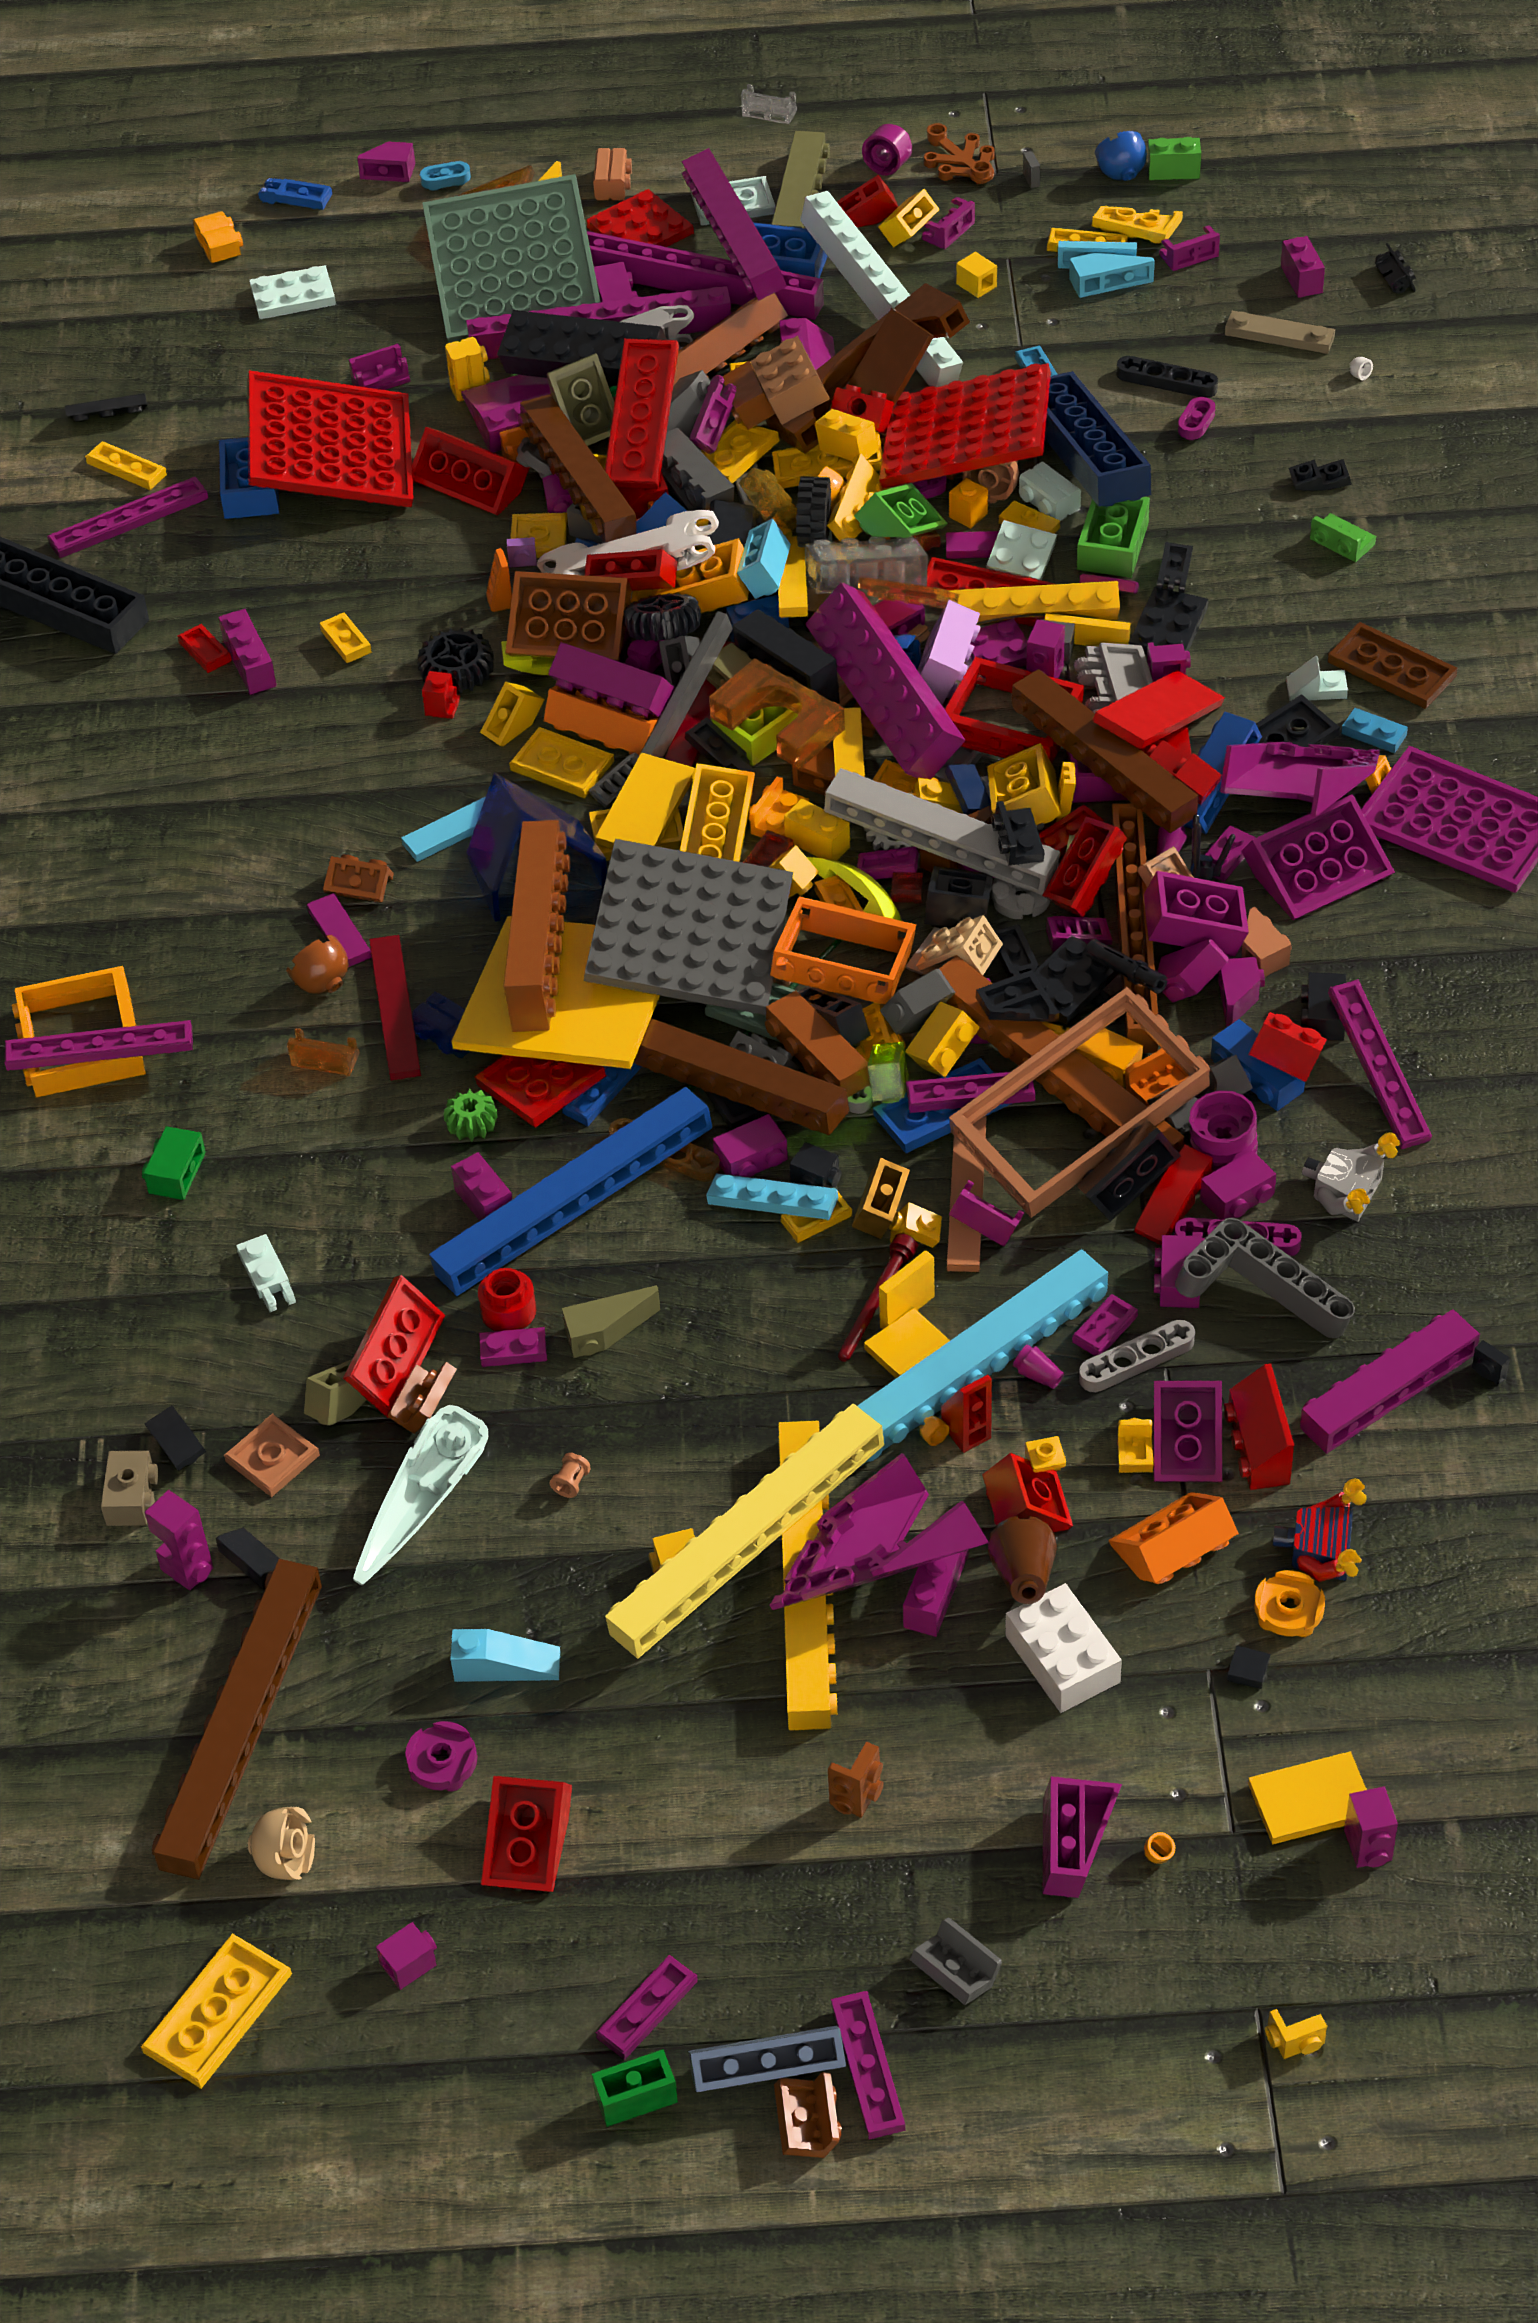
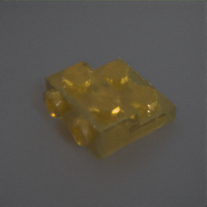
M752 468L739 482V485L765 521L773 518L778 526L796 531L797 507L791 503V497L777 483L778 480L772 472Z

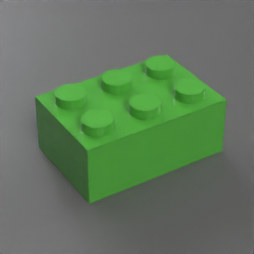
M1142 497L1136 501H1122L1109 507H1099L1092 499L1078 542L1077 570L1132 578L1149 523L1150 497Z

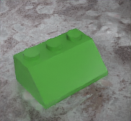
M912 483L875 492L854 515L860 522L861 529L873 537L909 538L944 528L948 524Z

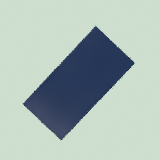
M974 764L947 766L945 770L946 776L964 814L969 815L991 805V800Z

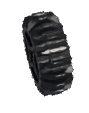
M668 593L640 598L638 601H633L624 611V624L629 636L646 642L650 640L655 642L658 640L666 641L667 639L686 636L687 633H692L700 627L701 609L695 597L687 594Z
M462 627L458 631H453L451 628L446 633L439 631L438 636L430 635L429 641L422 642V648L418 650L417 665L423 682L426 681L429 671L450 673L453 686H456L457 691L461 694L465 689L473 691L474 686H482L483 681L489 680V675L493 672L494 653L488 640L483 638L482 634H475L473 629L468 632H464Z

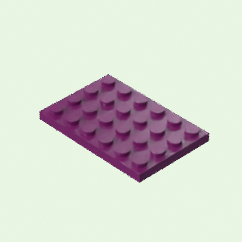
M1408 746L1361 809L1375 836L1514 893H1517L1538 863L1537 796L1411 746Z

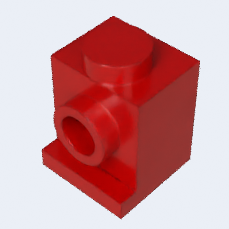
M429 671L422 689L425 716L453 719L460 701V695H457V687L453 686L452 675L450 673Z

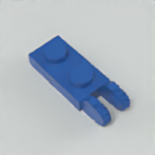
M269 178L265 181L263 189L261 188L258 196L260 201L267 202L268 204L278 202L324 210L332 196V189L326 185Z

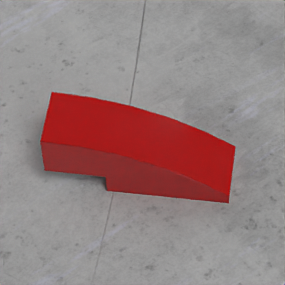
M1184 1145L1179 1152L1181 1156L1163 1175L1134 1229L1135 1233L1162 1245V1235H1171L1175 1230L1176 1223L1183 1219L1195 1204V1195L1201 1189V1179L1212 1173L1213 1157L1187 1145Z

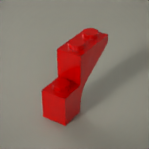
M1162 740L1158 746L1153 744L1145 753L1198 795V803L1200 805L1220 783L1222 774L1194 753L1188 759L1165 740Z

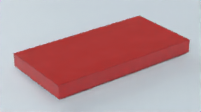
M402 1275L394 1277L343 1379L389 1418L388 1413L412 1369L416 1365L421 1366L445 1314Z

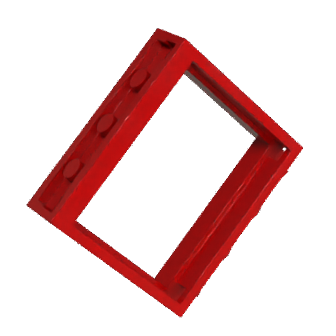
M979 657L974 658L945 708V711L965 738V742L961 747L1007 758L1041 743L1050 762L1053 763L1061 745H1057L1050 736L1047 735L1046 738L960 715L977 684L1012 693V685L1033 672ZM1050 677L1083 704L1084 685Z

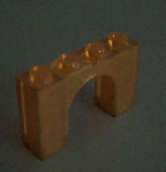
M755 658L709 696L710 718L732 731L751 714L762 708L784 707L798 714L790 724L776 735L777 756L799 769L845 730L843 707Z

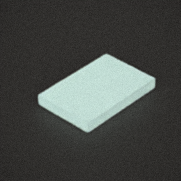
M766 176L729 181L750 218L775 213L776 206ZM692 195L700 225L710 224Z

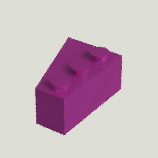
M1050 1777L1043 1797L1042 1894L1079 1898L1122 1784Z

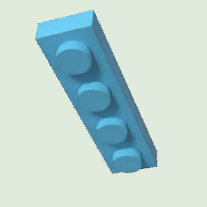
M716 1173L706 1195L707 1202L710 1205L830 1220L839 1198L836 1188Z

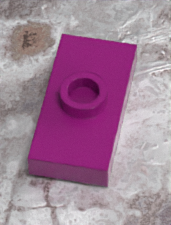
M1089 574L1080 575L1079 583L1118 581L1120 592L1138 594L1139 584L1136 581Z
M913 846L860 853L858 855L857 868L866 872L875 880L917 874L918 849Z
M1111 1294L1074 1333L1072 1343L1094 1356L1107 1351L1138 1317V1309Z

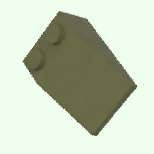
M596 353L547 373L551 396L585 444L588 446L610 437L615 403L598 355Z

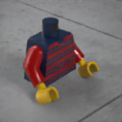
M1350 1479L1344 1485V1492H1340L1310 1507L1300 1508L1297 1510L1295 1528L1274 1527L1273 1546L1293 1548L1292 1566L1318 1582L1333 1578L1346 1581L1347 1575L1349 1577L1356 1576L1358 1568L1355 1563H1360L1362 1559L1355 1550L1350 1549L1353 1507H1350V1502L1358 1506L1366 1502V1495L1361 1491L1365 1489V1485L1359 1479Z

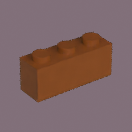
M750 361L722 376L725 386L732 383L737 387L731 412L738 424L743 422L747 430L776 414Z

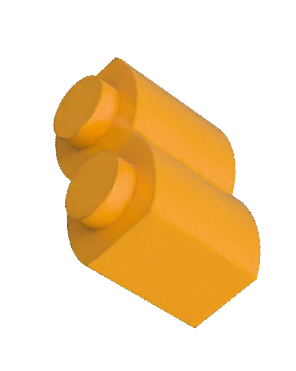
M220 211L193 219L196 238L201 247L204 248L206 256L211 263L241 255L240 247H243V240L240 232H235L231 217H226L225 213Z

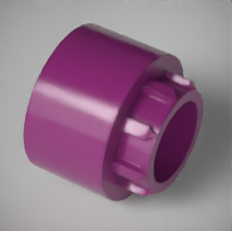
M884 124L878 127L864 141L862 146V156L867 166L875 173L884 176L894 174L912 154V143L909 134L903 128L893 124Z

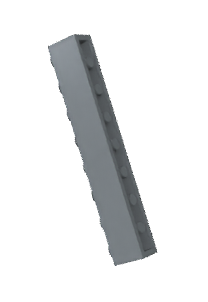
M840 768L825 793L824 812L1040 895H1043L1058 868L1060 851L1047 845H1042L1045 852L1044 861L1008 866L1005 854H1000L998 847L999 834L998 831H993L992 824L984 823L966 814L942 807L937 803L921 799L911 793L900 791L855 772Z

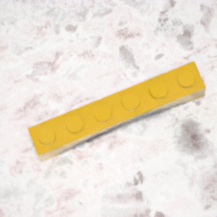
M1118 581L947 590V602L951 600L980 613L976 625L1013 618L1045 616L1046 613L1101 620H1118L1120 611Z

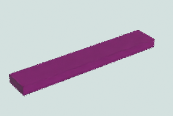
M195 476L47 536L48 542L61 559L207 500L208 493Z
M1359 980L1330 987L1328 994L1387 1121L1393 1133L1400 1141L1399 1146L1401 1150L1429 1142L1432 1134Z
M191 1020L5 1040L6 1070L9 1071L193 1050Z

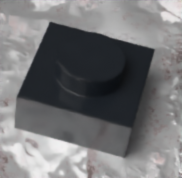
M1482 1340L1475 1347L1472 1368L1481 1377L1489 1379L1499 1386L1507 1378L1510 1357Z

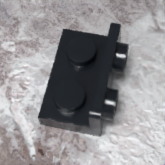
M998 801L995 813L991 814V824L993 831H998L1000 854H1005L1008 866L1044 861L1045 852L1031 808L1006 811L1004 802Z

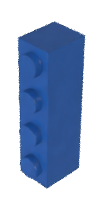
M1224 711L1220 720L1214 724L1207 743L1200 748L1198 757L1220 774H1223L1227 745L1259 743L1262 735L1254 721ZM1222 776L1220 783L1202 805L1198 803L1197 815L1201 824V833L1207 834L1229 795L1220 792ZM1193 819L1183 826L1193 829Z

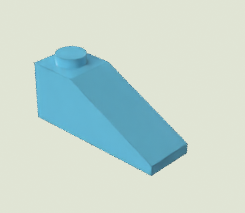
M1104 253L1070 258L1069 280L1079 298L1154 282L1155 260L1152 257Z
M452 1629L451 1665L454 1681L559 1680L560 1647L490 1629Z

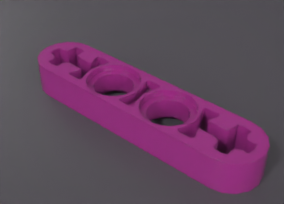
M1183 1218L1176 1223L1174 1235L1186 1236V1232L1190 1231L1192 1236H1201L1202 1242L1205 1239L1203 1238V1232H1207L1208 1236L1223 1220ZM1242 1221L1268 1241L1269 1236H1273L1272 1244L1290 1257L1300 1251L1302 1235L1300 1230L1294 1225ZM1283 1238H1289L1290 1243H1284Z

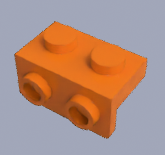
M1162 1048L1139 1062L1133 1063L1125 1070L1126 1090L1147 1107L1150 1106L1147 1101L1148 1099L1172 1086L1180 1084L1189 1077Z

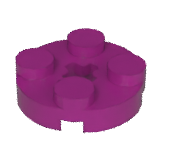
M448 1721L432 1723L433 1727L427 1728L424 1731L421 1728L415 1732L406 1746L405 1756L410 1777L413 1781L428 1789L456 1791L462 1787L464 1781L472 1775L476 1768L478 1756L475 1742L470 1737V1733L466 1728L459 1724ZM442 1750H446L449 1758L444 1761H436L433 1755L441 1754Z

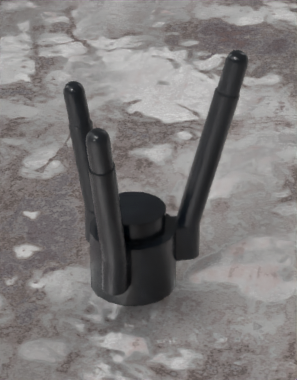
M1197 814L1193 816L1190 872L1194 878L1213 881V876L1220 877L1222 865L1236 835L1231 834L1216 864H1214L1212 857L1200 855L1201 824Z

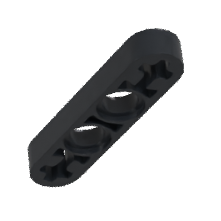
M1123 356L1117 361L1116 375L1125 382L1196 397L1210 398L1217 393L1218 378L1210 372L1135 356ZM1153 372H1154V373H1159L1160 375L1151 376V375H1149V373H1153ZM1175 378H1184V379H1186V380H1185V381H1176V380H1174V379H1175Z

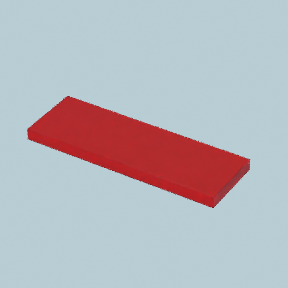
M624 339L605 464V472L616 487L659 489L679 350L678 340Z
M931 557L914 591V598L919 602L945 607L947 590L1054 585L1055 583ZM1045 616L1014 618L1016 623L1034 627L1037 619L1044 620Z
M1176 670L1096 711L1092 721L1138 749H1143L1221 707L1225 697Z

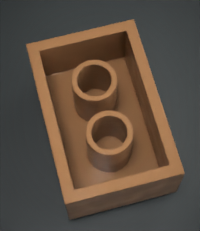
M798 335L792 339L784 340L779 346L768 352L760 353L755 359L750 361L782 425L830 399Z

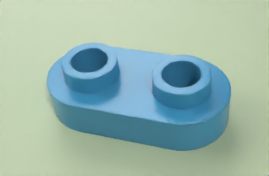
M462 161L428 166L420 172L421 185L432 191L445 187L461 186L471 178L469 165Z

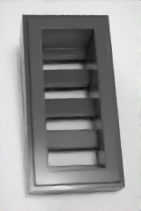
M634 752L626 757L589 789V794L605 809L612 807L639 755ZM609 790L612 794L609 796L604 791Z

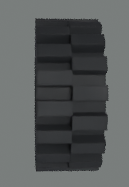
M801 476L797 496L798 547L827 548L830 533L827 524L831 515L830 477Z

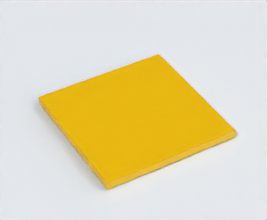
M507 916L451 1041L453 1049L631 1069L660 995L584 981L585 968L595 925L564 922V933H559V936L562 938V954H557L560 959V975H555L558 980V996H553L556 1002V1017L551 1018L550 1030L512 1032L504 991L512 916Z

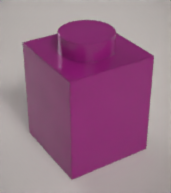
M413 1922L376 1946L380 1965L400 1990L437 1966L434 1950L437 1949L433 1938L426 1930L420 1932Z

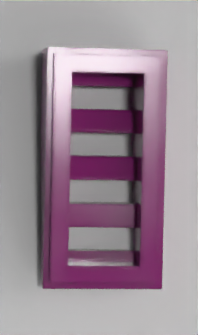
M1052 916L1046 919V932L1052 953L1071 935L1087 944L1093 939H1097L1105 945L1112 944L1106 918ZM1100 929L1101 935L1095 934L1094 930Z

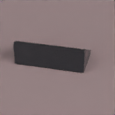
M244 1527L219 1535L216 1538L219 1552L262 1589H265L266 1577L269 1571H274L280 1558Z

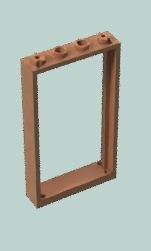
M1126 987L949 1117L951 1133L1032 1218L1082 1181L1084 1175L1103 1162L1112 1149L1119 1147L1129 1137L1134 1128L1142 1125L1146 1120L1156 1126L1210 1086V1067L1201 1056L1196 1057L1190 1051L1187 1042L1182 1036H1175L1169 1030L1167 1022L1161 1015L1157 1014L1155 1016L1143 997L1139 994L1135 995ZM1127 1012L1189 1077L1034 1191L973 1124Z

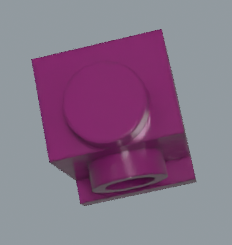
M636 639L632 641L627 650L628 658L625 661L626 665L653 673L663 662L659 642L664 640L656 642L650 640L646 642Z
M1153 642L1148 643L1147 664L1153 682L1176 670L1186 674V668L1191 667L1190 652L1184 650L1183 643L1154 646Z

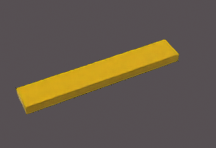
M797 536L786 537L791 546L778 589L779 617L808 616L805 547H798Z

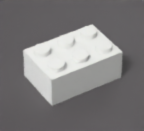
M1066 1583L1045 1593L1038 1602L1023 1604L1006 1613L1005 1636L1060 1713L1121 1683V1658Z

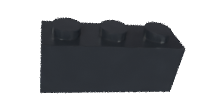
M713 500L710 502V511L714 512L719 524L718 528L712 534L707 535V537H710L713 545L739 538L741 544L745 547L749 530L768 521V518L752 505Z
M1146 1120L1142 1125L1134 1128L1129 1137L1119 1147L1112 1149L1103 1162L1095 1169L1087 1172L1077 1187L1111 1222L1181 1155L1162 1132L1150 1121Z

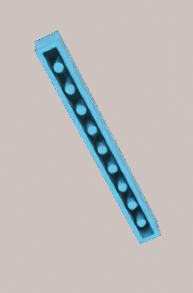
M1079 1250L860 1403L857 1407L882 1425L884 1446L866 1462L874 1461L883 1450L893 1443L901 1442L917 1426L924 1425V1419L939 1412L941 1406L959 1389L987 1374L991 1375L994 1372L1001 1371L1009 1361L1019 1354L1025 1345L1028 1344L1032 1347L1033 1344L1043 1337L1052 1335L1067 1320L1076 1318L1088 1305L1100 1301L1107 1293L1108 1271L1084 1250Z

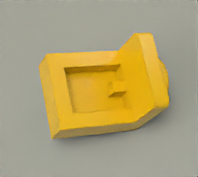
M908 1202L899 1212L895 1213L893 1221L889 1226L891 1230L890 1242H892L896 1234L902 1233L909 1235L915 1241L933 1248L940 1242L942 1216Z
M1139 1418L1119 1420L1117 1435L1119 1473L1153 1472L1152 1420H1141Z
M1058 1436L1025 1442V1459L1030 1460L1033 1472L1058 1471L1066 1466V1458Z
M1277 2009L1269 2012L1268 2026L1265 2027V2033L1271 2047H1278L1283 2059L1300 2053L1304 2055L1311 2054L1325 2044L1327 2025L1321 2014L1286 2027Z

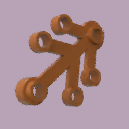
M934 123L927 127V140L932 146H941L951 154H937L936 152L924 154V166L927 168H935L939 163H943L938 168V177L941 180L948 181L954 176L970 177L976 183L984 184L993 179L994 169L990 161L995 158L994 147L990 145L982 146L979 149L980 160H973L974 151L980 146V136L978 134L968 133L965 135V148L962 151L947 138V127L945 125ZM950 164L964 165L965 167H953Z

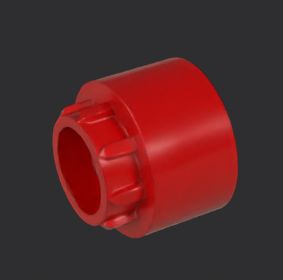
M499 1268L488 1274L481 1281L478 1287L481 1318L488 1328L494 1331L524 1329L533 1321L536 1315L534 1288L532 1281L526 1274L512 1268Z

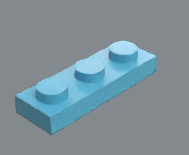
M1059 241L1058 268L1070 269V258L1091 253L1137 256V243Z

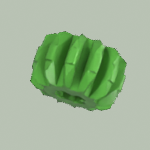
M469 1088L467 1094L456 1092L455 1099L447 1100V1108L444 1109V1121L450 1134H456L459 1141L468 1137L473 1142L474 1137L477 1136L485 1139L486 1132L494 1131L495 1122H497L498 1118L497 1109H495L491 1096H485L482 1090L474 1094Z

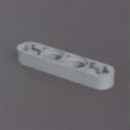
M1175 1320L1086 1360L1080 1366L1079 1382L1081 1387L1089 1392H1099L1188 1352L1194 1346L1195 1329L1193 1325L1185 1320ZM1146 1345H1156L1160 1348V1352L1148 1354L1143 1351V1347ZM1123 1357L1129 1359L1132 1364L1128 1367H1119L1114 1361L1117 1358Z

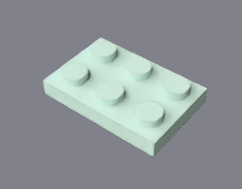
M326 265L314 266L309 269L293 272L288 271L272 276H261L250 280L259 320L336 305Z

